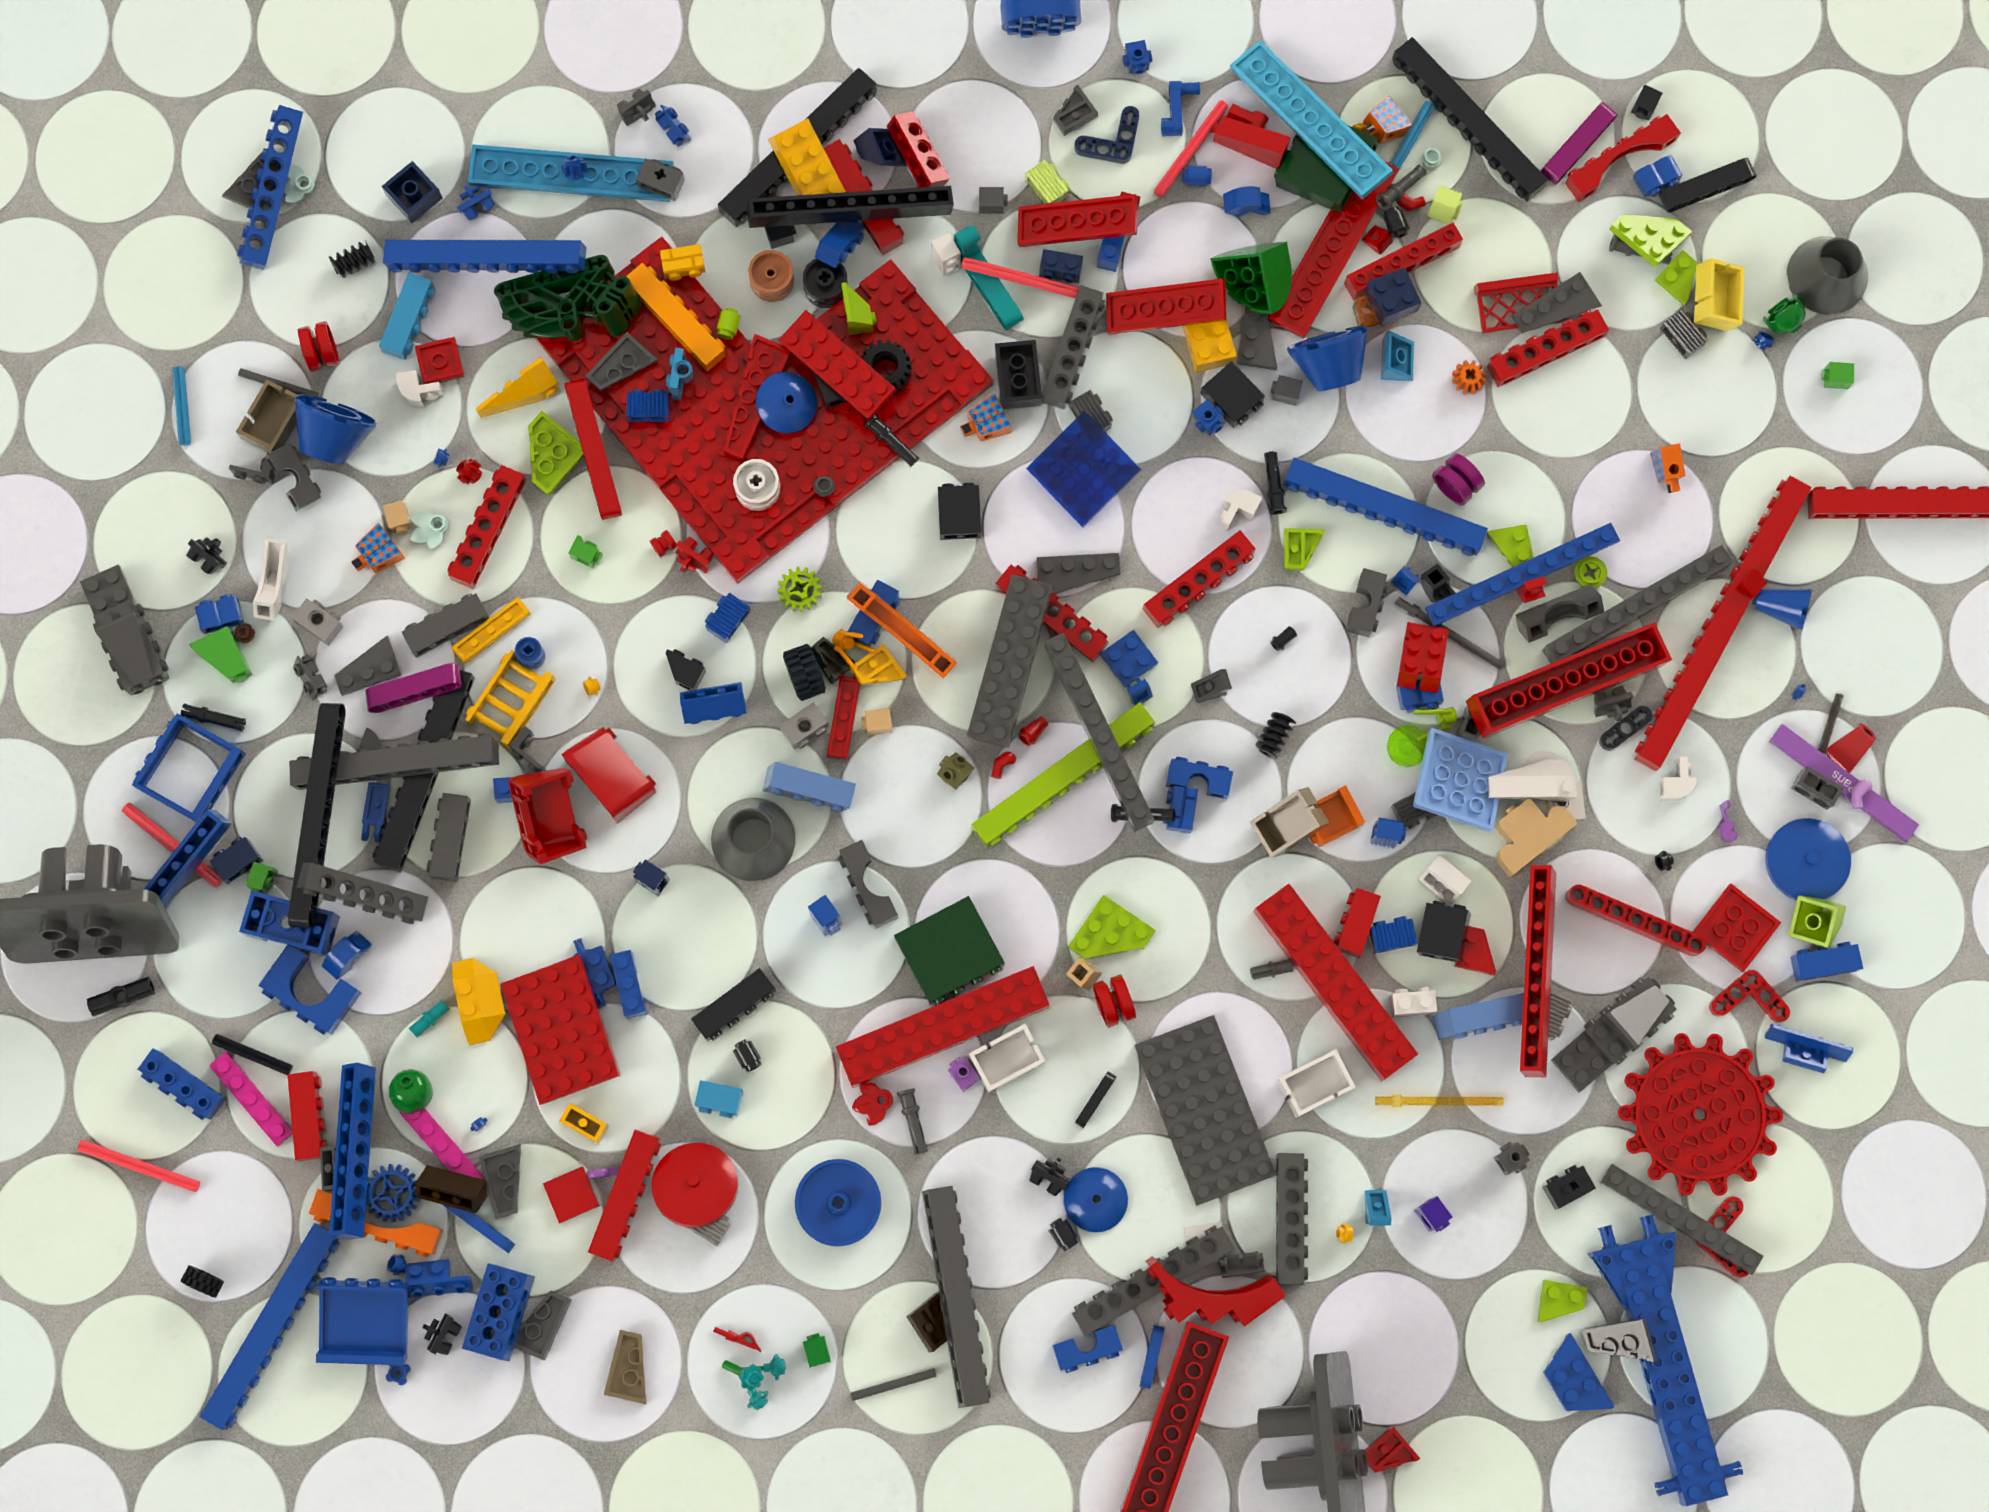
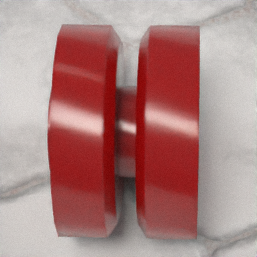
M327 321L316 323L314 328L315 335L309 326L297 329L301 351L311 372L322 369V358L328 367L340 364L336 344Z
M1121 974L1110 978L1111 992L1103 980L1092 984L1098 1010L1107 1028L1118 1025L1119 1016L1117 1011H1119L1121 1018L1125 1022L1136 1019L1134 1005Z

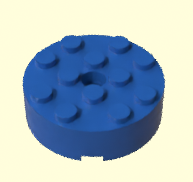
M1001 0L1000 4L1001 27L1007 32V35L1020 34L1022 38L1032 37L1033 33H1049V36H1058L1061 34V31H1075V27L1082 22L1080 0Z

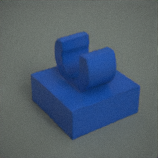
M1404 566L1391 583L1407 595L1420 579H1418V574L1414 575L1410 572L1411 568Z
M1137 678V684L1132 687L1129 684L1127 685V691L1134 706L1139 702L1142 704L1153 697L1150 686L1145 679L1141 681Z

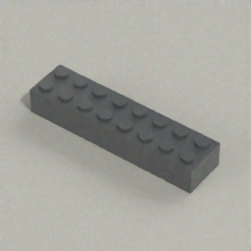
M1011 575L967 732L969 738L1006 748L1010 747L1054 588L1051 584Z

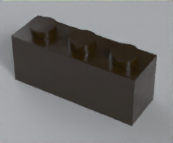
M429 1165L425 1167L415 1182L417 1198L476 1214L488 1196L486 1180Z

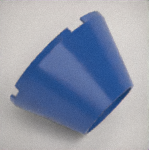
M1367 326L1346 328V331H1333L1293 344L1291 349L1287 347V352L1318 392L1347 386L1361 380L1368 331Z
M304 394L296 395L295 407L299 450L313 458L333 464H344L376 427L375 419L341 403L335 405L326 402L327 399Z

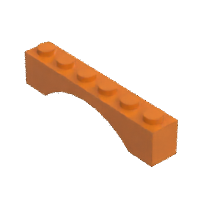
M861 581L846 596L850 602L886 629L943 679L956 665L957 661Z
M317 1189L309 1214L314 1215L313 1220L325 1224L327 1220L330 1221L332 1193ZM366 1221L364 1226V1237H367V1234L375 1236L374 1240L385 1244L390 1240L396 1242L395 1247L406 1251L408 1247L416 1249L415 1254L428 1257L429 1254L435 1255L443 1233L442 1229L420 1222L397 1229L377 1227Z

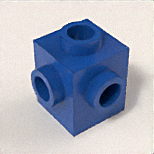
M1145 40L1125 43V55H1122L1124 67H1128L1129 74H1142L1149 70L1152 54L1150 50L1147 51Z
M1208 399L1192 411L1193 418L1196 420L1195 425L1201 433L1205 431L1209 436L1212 433L1216 434L1225 424L1224 412L1218 405L1214 407Z

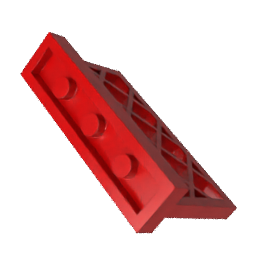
M1558 273L1477 283L1474 286V293L1477 296L1482 334L1519 329L1516 324L1510 325L1504 321L1505 316L1509 311L1512 314L1517 313L1512 309L1517 300L1525 306L1529 305L1528 302L1520 297L1524 291L1529 290L1536 295L1531 301L1532 303L1537 298L1542 297L1541 292L1544 288H1556L1558 286ZM1506 293L1516 298L1510 307L1500 300ZM1490 296L1496 302L1488 309L1483 305L1482 297ZM1497 303L1507 309L1502 318L1492 312ZM1489 314L1499 321L1495 327L1486 328L1485 319ZM1563 320L1551 324L1562 323Z

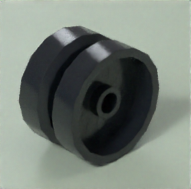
M813 259L806 265L803 272L804 292L807 299L813 305L820 308H831L843 299L841 283L846 282L848 284L847 272L841 263L837 268H834L818 259Z

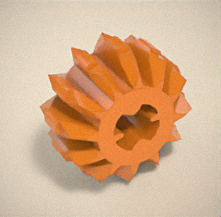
M1464 360L1463 365L1457 364L1456 370L1452 372V376L1455 377L1452 380V384H1458L1456 391L1461 388L1464 389L1463 395L1468 390L1471 395L1475 394L1476 390L1481 391L1482 385L1487 381L1484 378L1487 374L1486 371H1480L1483 366L1482 364L1475 366V360L1471 364ZM1466 375H1467V377H1468L1469 375L1472 376V379L1470 378V379L1468 380V379L1466 378Z

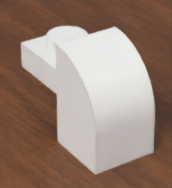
M416 370L396 373L398 389L405 401L412 406L424 407L423 399L436 400L438 397L443 396V390L439 382L421 385L420 376Z
M1242 489L1228 494L1222 505L1226 508L1219 518L1222 520L1220 527L1228 531L1237 513L1252 521L1263 497Z
M1678 757L1675 760V777H1663L1659 781L1660 802L1679 801L1694 790L1697 777H1689L1692 768L1691 763H1688V757Z

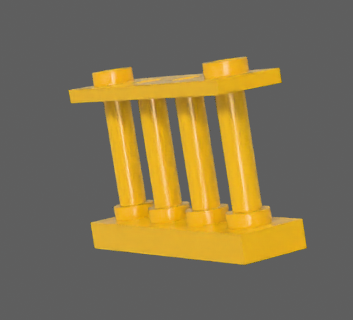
M510 650L508 654H504L500 661L501 666L476 704L470 706L465 715V720L471 726L477 720L500 734L502 744L511 749L509 744L522 728L527 725L556 680L547 671L544 675L541 674L539 676L516 662L515 659L517 657L513 650ZM510 668L535 682L536 687L532 693H527L504 679ZM498 685L524 700L525 704L521 710H515L492 696ZM487 702L512 717L513 722L510 727L505 728L481 713Z

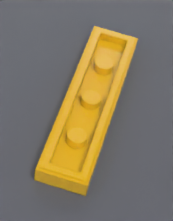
M517 597L451 648L462 662L467 664L530 616L531 613Z

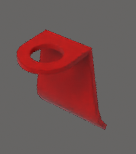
M1859 724L1857 728L1826 748L1825 752L1832 761L1850 773L1874 743L1876 737L1867 726Z

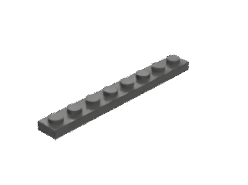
M1614 1164L1610 1165L1600 1182L1751 1275L1754 1274L1764 1257Z

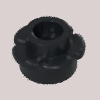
M1661 851L1655 856V864L1659 870L1669 871L1672 869L1671 865L1674 864V859L1670 853Z

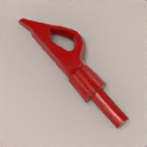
M717 1327L713 1330V1332L726 1337V1340L761 1352L753 1335L749 1332L738 1335L730 1330L727 1332ZM749 1336L753 1343H748L744 1338Z

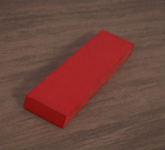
M843 675L839 680L827 757L848 760L860 690V683L856 677Z

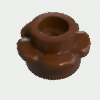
M243 623V625H238L235 628L234 637L238 642L249 643L253 640L255 630L250 624Z

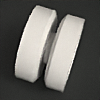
M752 459L744 462L737 468L734 474L733 485L738 501L744 507L750 510L762 511L776 503L780 495V482L776 469L769 462L762 459Z

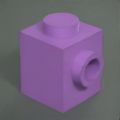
M958 1057L949 1064L951 1068L948 1069V1072L962 1092L980 1080V1076L966 1057L962 1060Z

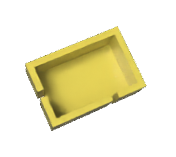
M1713 258L1696 265L1695 302H1698V304L1694 308V323L1726 332L1742 325L1745 267L1731 263L1726 265V262Z

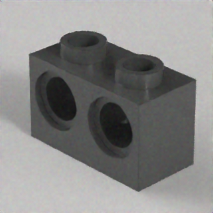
M1808 766L1800 771L1791 786V789L1826 810L1835 805L1844 789Z

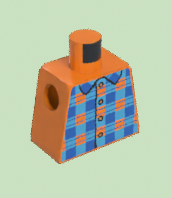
M1389 95L1368 113L1363 120L1365 126L1362 127L1361 131L1377 137V143L1381 144L1405 136L1412 123Z
M995 393L971 408L967 413L970 422L960 426L964 437L976 433L979 441L1012 433V425Z
M1680 443L1660 447L1650 452L1658 483L1666 482L1668 493L1681 491L1678 479L1685 477V469Z
M377 523L355 545L361 555L351 561V563L358 572L369 565L374 573H377L405 559V557L380 523Z

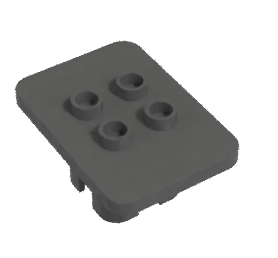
M87 845L85 878L74 881L66 880V847L46 849L41 854L38 892L28 893L18 898L0 899V948L6 957L13 962L28 964L168 954L179 949L180 934L156 893L149 890H130L131 870L128 866H123L122 868V854L117 848L110 845Z
M1346 1351L1315 1354L1313 1361L1315 1391L1311 1392L1310 1404L1260 1408L1257 1416L1259 1439L1313 1435L1315 1454L1277 1457V1460L1261 1461L1264 1485L1267 1490L1318 1486L1321 1499L1323 1501L1327 1500L1328 1512H1365L1362 1477L1367 1476L1368 1464L1366 1452L1364 1449H1359L1357 1431L1363 1430V1416L1361 1406L1359 1404L1354 1405L1349 1356Z

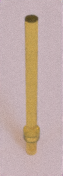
M1392 1094V1097H1375V1105H1392V1107H1402V1105L1503 1106L1504 1104L1503 1097H1402L1400 1094Z

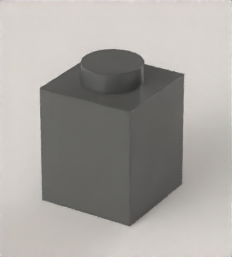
M979 187V214H1003L1004 206H1008V194H1004V187Z
M1279 375L1278 380H1273L1270 391L1274 393L1272 400L1296 406L1303 381Z

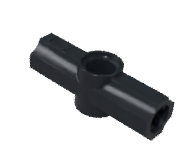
M145 977L123 986H115L110 991L87 999V1006L91 1015L95 1017L119 1007H127L133 1002L155 995V988L150 977ZM124 991L125 998L118 1002L117 995Z

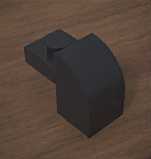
M1439 564L1421 574V585L1432 603L1455 594V591L1450 587V578Z

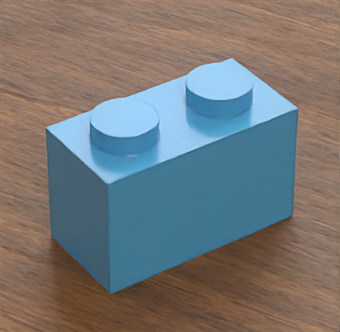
M700 1080L694 1106L698 1107L699 1112L711 1114L712 1111L720 1112L719 1116L732 1118L733 1115L738 1116L743 1090Z

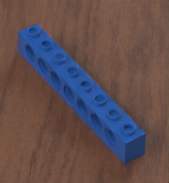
M279 105L277 110L272 111L270 122H273L272 130L268 129L265 141L269 143L267 149L263 148L261 160L264 161L263 167L258 168L256 175L259 184L258 187L254 186L251 198L255 200L253 207L249 206L246 218H250L248 226L245 225L242 232V237L245 238L244 245L240 244L237 256L240 257V264L264 270L266 267L300 128L302 111ZM283 125L287 127L288 133L280 132L278 126ZM276 144L281 145L284 152L279 153L275 151L273 146ZM269 164H276L279 171H271ZM271 183L274 186V190H266L264 184ZM266 202L270 209H261L259 203ZM261 221L265 225V229L260 230L256 228L255 222ZM255 240L259 242L260 248H252L250 241Z
M358 1062L342 1065L329 1236L345 1240L364 1238L376 1068Z

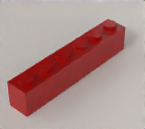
M838 139L824 147L846 192L873 191L868 176H863L859 162L852 159L850 156L852 154L846 143L842 144L841 140ZM893 219L860 221L865 225L864 228L882 255L903 244L904 232L900 225H895Z
M634 1130L588 1253L613 1261L614 1258H619L623 1246L619 1245L622 1237L626 1238L630 1229V1226L627 1225L630 1217L634 1218L638 1208V1205L635 1204L638 1196L642 1197L646 1187L643 1184L645 1176H650L654 1164H651L653 1155L658 1156L662 1144L658 1143L659 1138Z

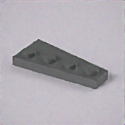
M1579 272L1511 317L1521 333H1525L1588 310L1599 308L1602 305L1581 272Z

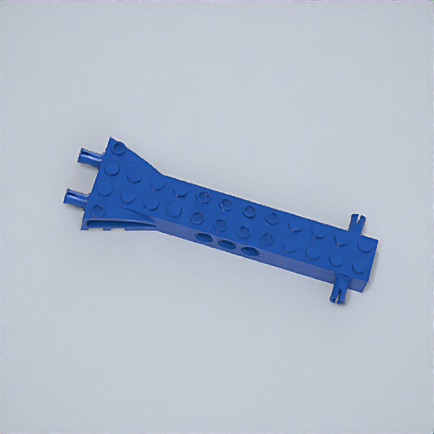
M1653 1214L1639 1218L1645 1234L1644 1239L1619 1245L1616 1244L1612 1225L1600 1227L1598 1230L1604 1247H1602V1250L1587 1254L1598 1267L1602 1277L1604 1276L1608 1282L1610 1289L1626 1311L1628 1320L1646 1319L1657 1361L1649 1362L1645 1359H1639L1673 1477L1665 1481L1655 1482L1654 1486L1659 1489L1656 1490L1658 1496L1677 1491L1680 1505L1690 1506L1728 1496L1725 1479L1743 1475V1469H1736L1742 1467L1740 1461L1722 1466L1719 1464L1671 1296L1675 1231L1661 1235L1657 1233Z

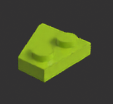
M1682 250L1656 277L1655 281L1684 306L1690 295L1698 263Z
M1526 524L1487 531V537L1492 539L1498 547V551L1507 558V562L1511 567L1534 558Z
M1284 529V570H1305L1324 534V529Z
M1543 1280L1537 1322H1544L1585 1309L1587 1287Z

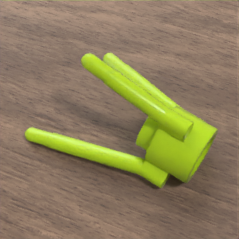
M1454 707L1413 711L1414 715L1436 714L1438 724L1443 725L1437 728L1441 731L1451 729V724L1457 722V714ZM1428 733L1418 737L1417 741L1426 739Z

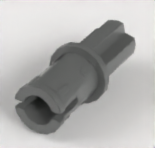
M1291 959L1274 963L1269 961L1268 964L1250 968V975L1253 980L1269 976L1275 978V975L1293 972Z

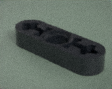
M1646 706L1636 708L1601 735L1599 739L1600 746L1607 751L1614 750L1652 720V711ZM1638 712L1641 714L1646 713L1645 720L1641 719L1635 724L1633 720L1640 715ZM1622 723H1628L1631 726L1629 734L1621 731L1620 726ZM1617 733L1618 737L1612 742L1614 745L1611 743L1606 744L1607 737L1610 738Z
M1109 1071L1106 1073L1075 1121L1077 1125L1084 1129L1117 1076Z

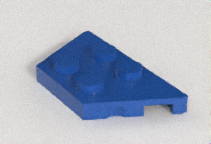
M1568 1333L1559 1349L1553 1355V1359L1543 1371L1565 1411L1614 1408L1613 1403L1571 1333Z

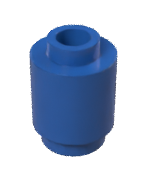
M1187 165V168L1182 171V182H1186V186H1206V184H1211L1212 169L1207 168V166Z

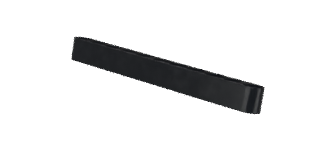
M321 703L318 710L288 912V924L290 927L313 928L316 921L319 894H316V896L303 894L302 889L296 887L303 863H314L324 866L346 716L345 705L342 703Z

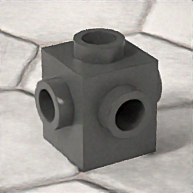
M1508 1142L1499 1148L1501 1153L1493 1157L1505 1176L1513 1171L1518 1174L1527 1168L1525 1163L1530 1161L1528 1150L1523 1144L1520 1145L1518 1142L1513 1145L1511 1142Z

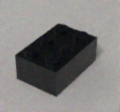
M1036 340L995 343L999 398L1002 408L1014 409L1041 406L1042 393Z

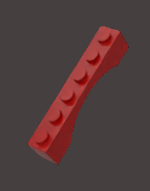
M1668 114L1663 117L1657 116L1649 123V126L1638 128L1630 138L1627 136L1622 138L1614 148H1606L1600 157L1589 159L1581 169H1578V167L1573 169L1568 174L1569 177L1565 184L1577 201L1581 202L1596 192L1603 173L1619 158L1637 151H1661L1677 141L1681 132Z

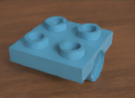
M675 348V353L670 356V367L672 369L671 374L667 375L666 385L669 386L668 392L671 393L673 400L681 401L684 383L692 380L693 370L691 364L686 359L684 349Z

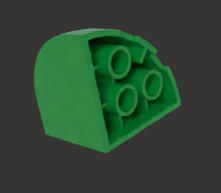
M1287 241L1239 248L1210 258L1217 279L1223 278L1225 280V287L1229 291L1227 294L1237 303H1242L1249 307L1251 311L1272 314L1280 310L1287 301L1292 282V268Z

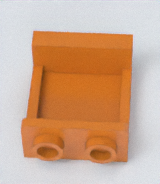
M1346 785L1317 801L1316 808L1321 807L1330 824L1309 838L1319 848L1364 825L1365 820Z

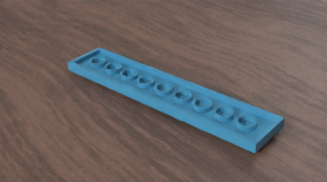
M472 144L468 174V185L470 186L477 185L482 187L670 202L668 198L638 188L636 179L645 160L642 158ZM572 155H579L580 159L584 158L588 171H584V177L578 180H570L569 176L565 177L561 164H566L565 158ZM658 160L667 167L674 166L673 161Z

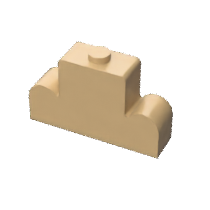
M1530 798L1518 807L1512 805L1504 812L1506 816L1495 825L1496 830L1508 843L1497 852L1496 861L1510 878L1578 823L1561 806L1551 808L1544 815Z

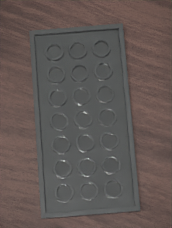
M1214 1015L1134 1045L1196 1206L1276 1176Z

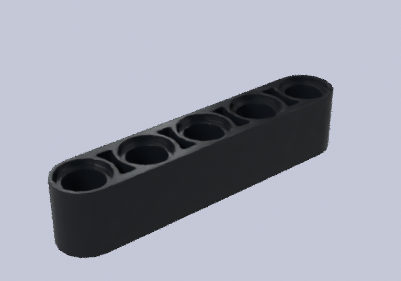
M1747 157L1666 188L1659 193V197L1667 213H1671L1750 182L1757 175Z

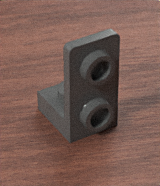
M265 458L261 461V472L234 465L229 466V470L234 474L233 476L238 479L252 478L253 481L260 484H266V482L273 483L275 475Z
M524 726L509 744L513 750L511 754L520 761L523 758L529 762L527 766L535 773L546 771L542 765L522 751L523 748L529 747L534 736L532 731Z

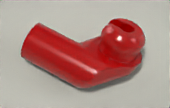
M1403 193L1402 199L1396 201L1406 211L1426 206L1423 196L1412 199Z
M1004 752L995 758L991 777L1001 779L1003 767L1008 764L1013 765L1016 762L1015 754Z

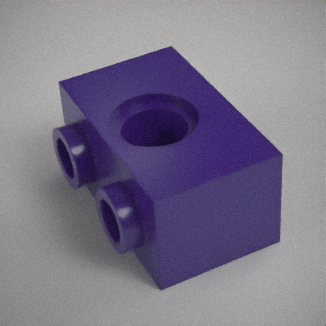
M1438 1196L1430 1198L1414 1210L1429 1232L1434 1230L1436 1232L1442 1231L1450 1225L1449 1220L1453 1218Z

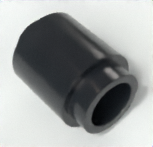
M1397 206L1386 210L1383 213V220L1391 237L1401 238L1407 235L1410 227L1402 210H1399Z
M744 1039L734 1045L736 1049L733 1050V1053L742 1069H745L747 1073L762 1065L761 1057L752 1041L747 1042Z
M1059 1218L1050 1224L1051 1229L1048 1231L1058 1247H1062L1063 1251L1070 1249L1078 1243L1077 1235L1067 1219L1062 1221Z

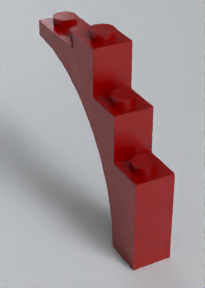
M1153 1256L1145 1261L1149 1266L1146 1269L1153 1280L1158 1279L1161 1284L1158 1288L1166 1297L1162 1300L1166 1306L1163 1309L1170 1320L1174 1318L1178 1323L1196 1311L1203 1322L1207 1320L1211 1325L1229 1313L1235 1323L1240 1322L1245 1327L1286 1296L1277 1281L1270 1274L1240 1288L1205 1290L1190 1286L1174 1278Z

